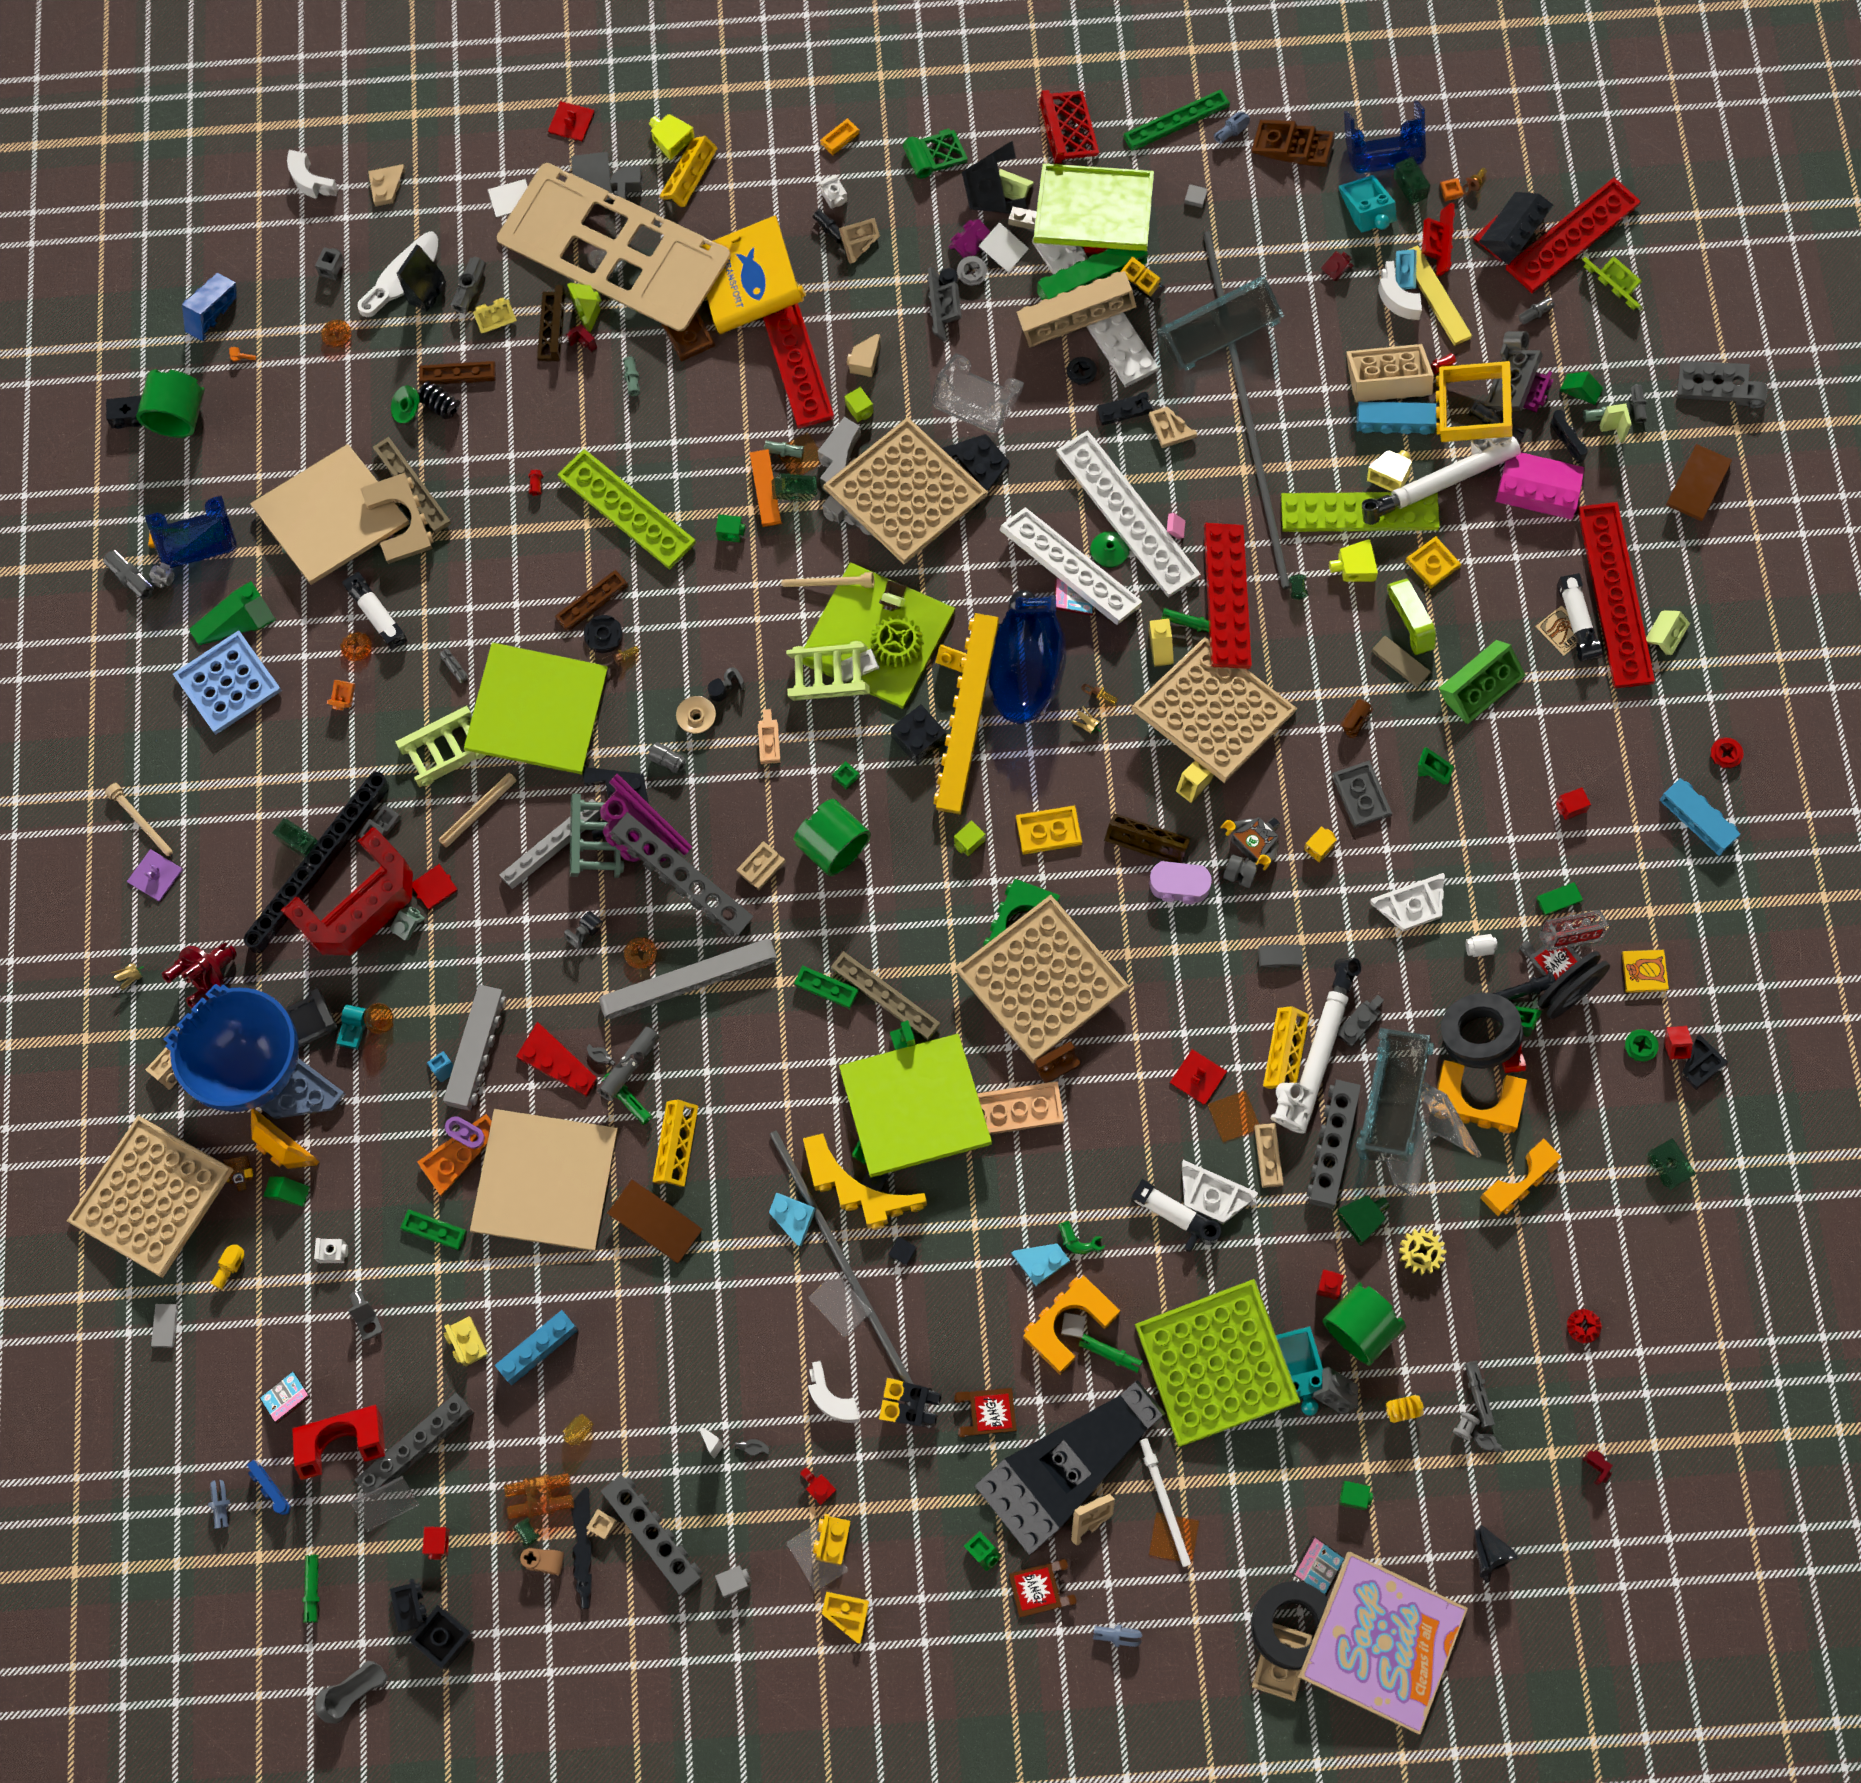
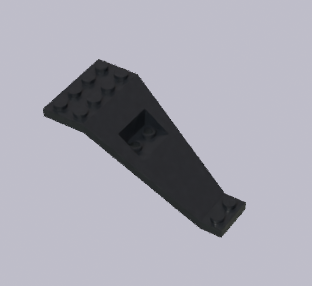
M1137 1380L1116 1398L1005 1458L981 1479L975 1487L1030 1555L1064 1526L1074 1514V1510L1088 1499L1143 1435L1166 1413ZM1058 1455L1062 1456V1462L1058 1460ZM1071 1472L1076 1474V1479L1071 1476Z

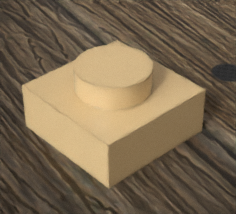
M597 1509L586 1529L606 1540L617 1520Z

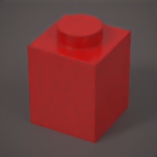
M1583 787L1560 795L1556 802L1557 811L1560 815H1563L1565 820L1587 812L1591 806Z
M1666 1027L1664 1044L1669 1059L1691 1058L1693 1042L1688 1027Z
M1323 1269L1316 1295L1337 1300L1340 1295L1344 1275Z

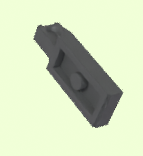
M1377 995L1371 1003L1367 1000L1362 1003L1339 1028L1337 1036L1348 1046L1352 1047L1377 1020L1378 1015L1381 1013L1378 1008L1383 1004L1384 999Z

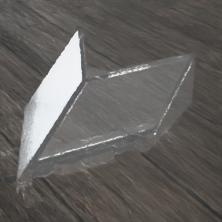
M1392 1064L1391 1072L1393 1075L1391 1084L1388 1083L1381 1113L1383 1120L1381 1127H1378L1377 1138L1394 1186L1414 1197L1418 1190L1427 1144L1432 1139L1441 1136L1478 1158L1482 1155L1447 1094Z

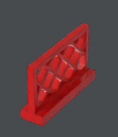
M1043 90L1040 95L1039 105L1054 164L1062 163L1063 159L1099 156V149L1084 92L1074 91L1050 94L1049 90ZM1079 97L1081 103L1076 105L1070 100ZM1059 99L1064 103L1059 107L1054 104L1053 100ZM1066 105L1075 109L1072 114L1064 110ZM1077 112L1083 114L1085 118L1083 119V121H1081L1074 115ZM1060 113L1068 118L1065 123L1058 119L1057 116ZM1072 120L1079 126L1073 129L1067 124ZM1081 127L1089 132L1087 136L1078 132ZM1065 129L1072 133V135L1067 138L1061 132ZM1074 136L1083 140L1080 145L1072 141ZM1087 143L1093 147V150L1087 151L1082 146ZM1069 144L1076 150L1067 153L1065 147Z

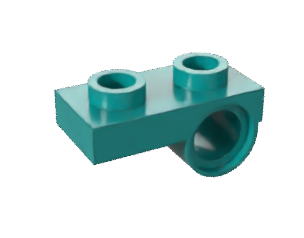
M345 1005L341 1016L342 1026L336 1043L338 1046L358 1050L369 1014L368 1009Z

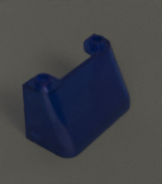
M222 495L211 498L206 502V514L170 524H168L166 517L161 513L145 516L160 562L170 565V568L230 553L236 548L237 541Z

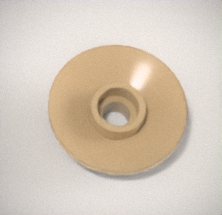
M692 696L680 703L676 712L679 726L684 731L692 734L707 731L713 725L716 718L713 704L701 696ZM696 715L700 716V719L694 720L693 718Z

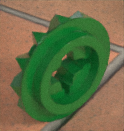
M1638 1029L1632 1031L1627 1036L1624 1049H1626L1628 1056L1635 1059V1061L1646 1062L1656 1056L1659 1044L1655 1035L1650 1031ZM1644 1039V1046L1647 1049H1643L1639 1053V1046L1636 1044H1639Z

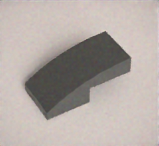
M383 804L373 820H368L358 836L362 838L374 827L385 837L402 816L389 806Z
M1280 944L1258 947L1259 967L1279 968L1280 966L1301 967L1304 965L1302 945Z

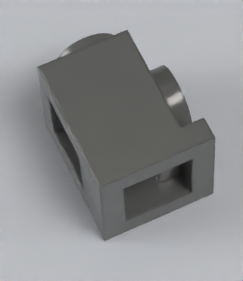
M324 247L315 264L318 274L332 280H337V274L344 262L342 253L335 248L329 249Z

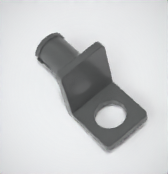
M355 1291L351 1293L349 1297L353 1307L348 1309V1311L357 1323L363 1341L383 1333L378 1316L369 1302L365 1301L363 1292ZM374 1323L376 1325L375 1330L371 1333H366L364 1330L366 1325Z

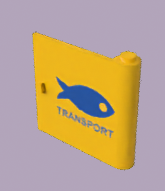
M776 215L712 241L728 248L731 254L730 259L707 294L713 321L719 334L804 301L806 293L803 286H799L795 280ZM704 244L701 248L709 251L711 246Z

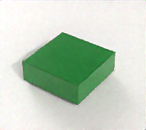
M845 761L832 774V777L847 790L860 777V773Z

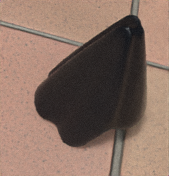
M1480 1525V1529L1474 1530L1479 1575L1484 1579L1485 1583H1489L1493 1570L1502 1568L1510 1561L1519 1559V1557L1509 1545L1483 1525Z

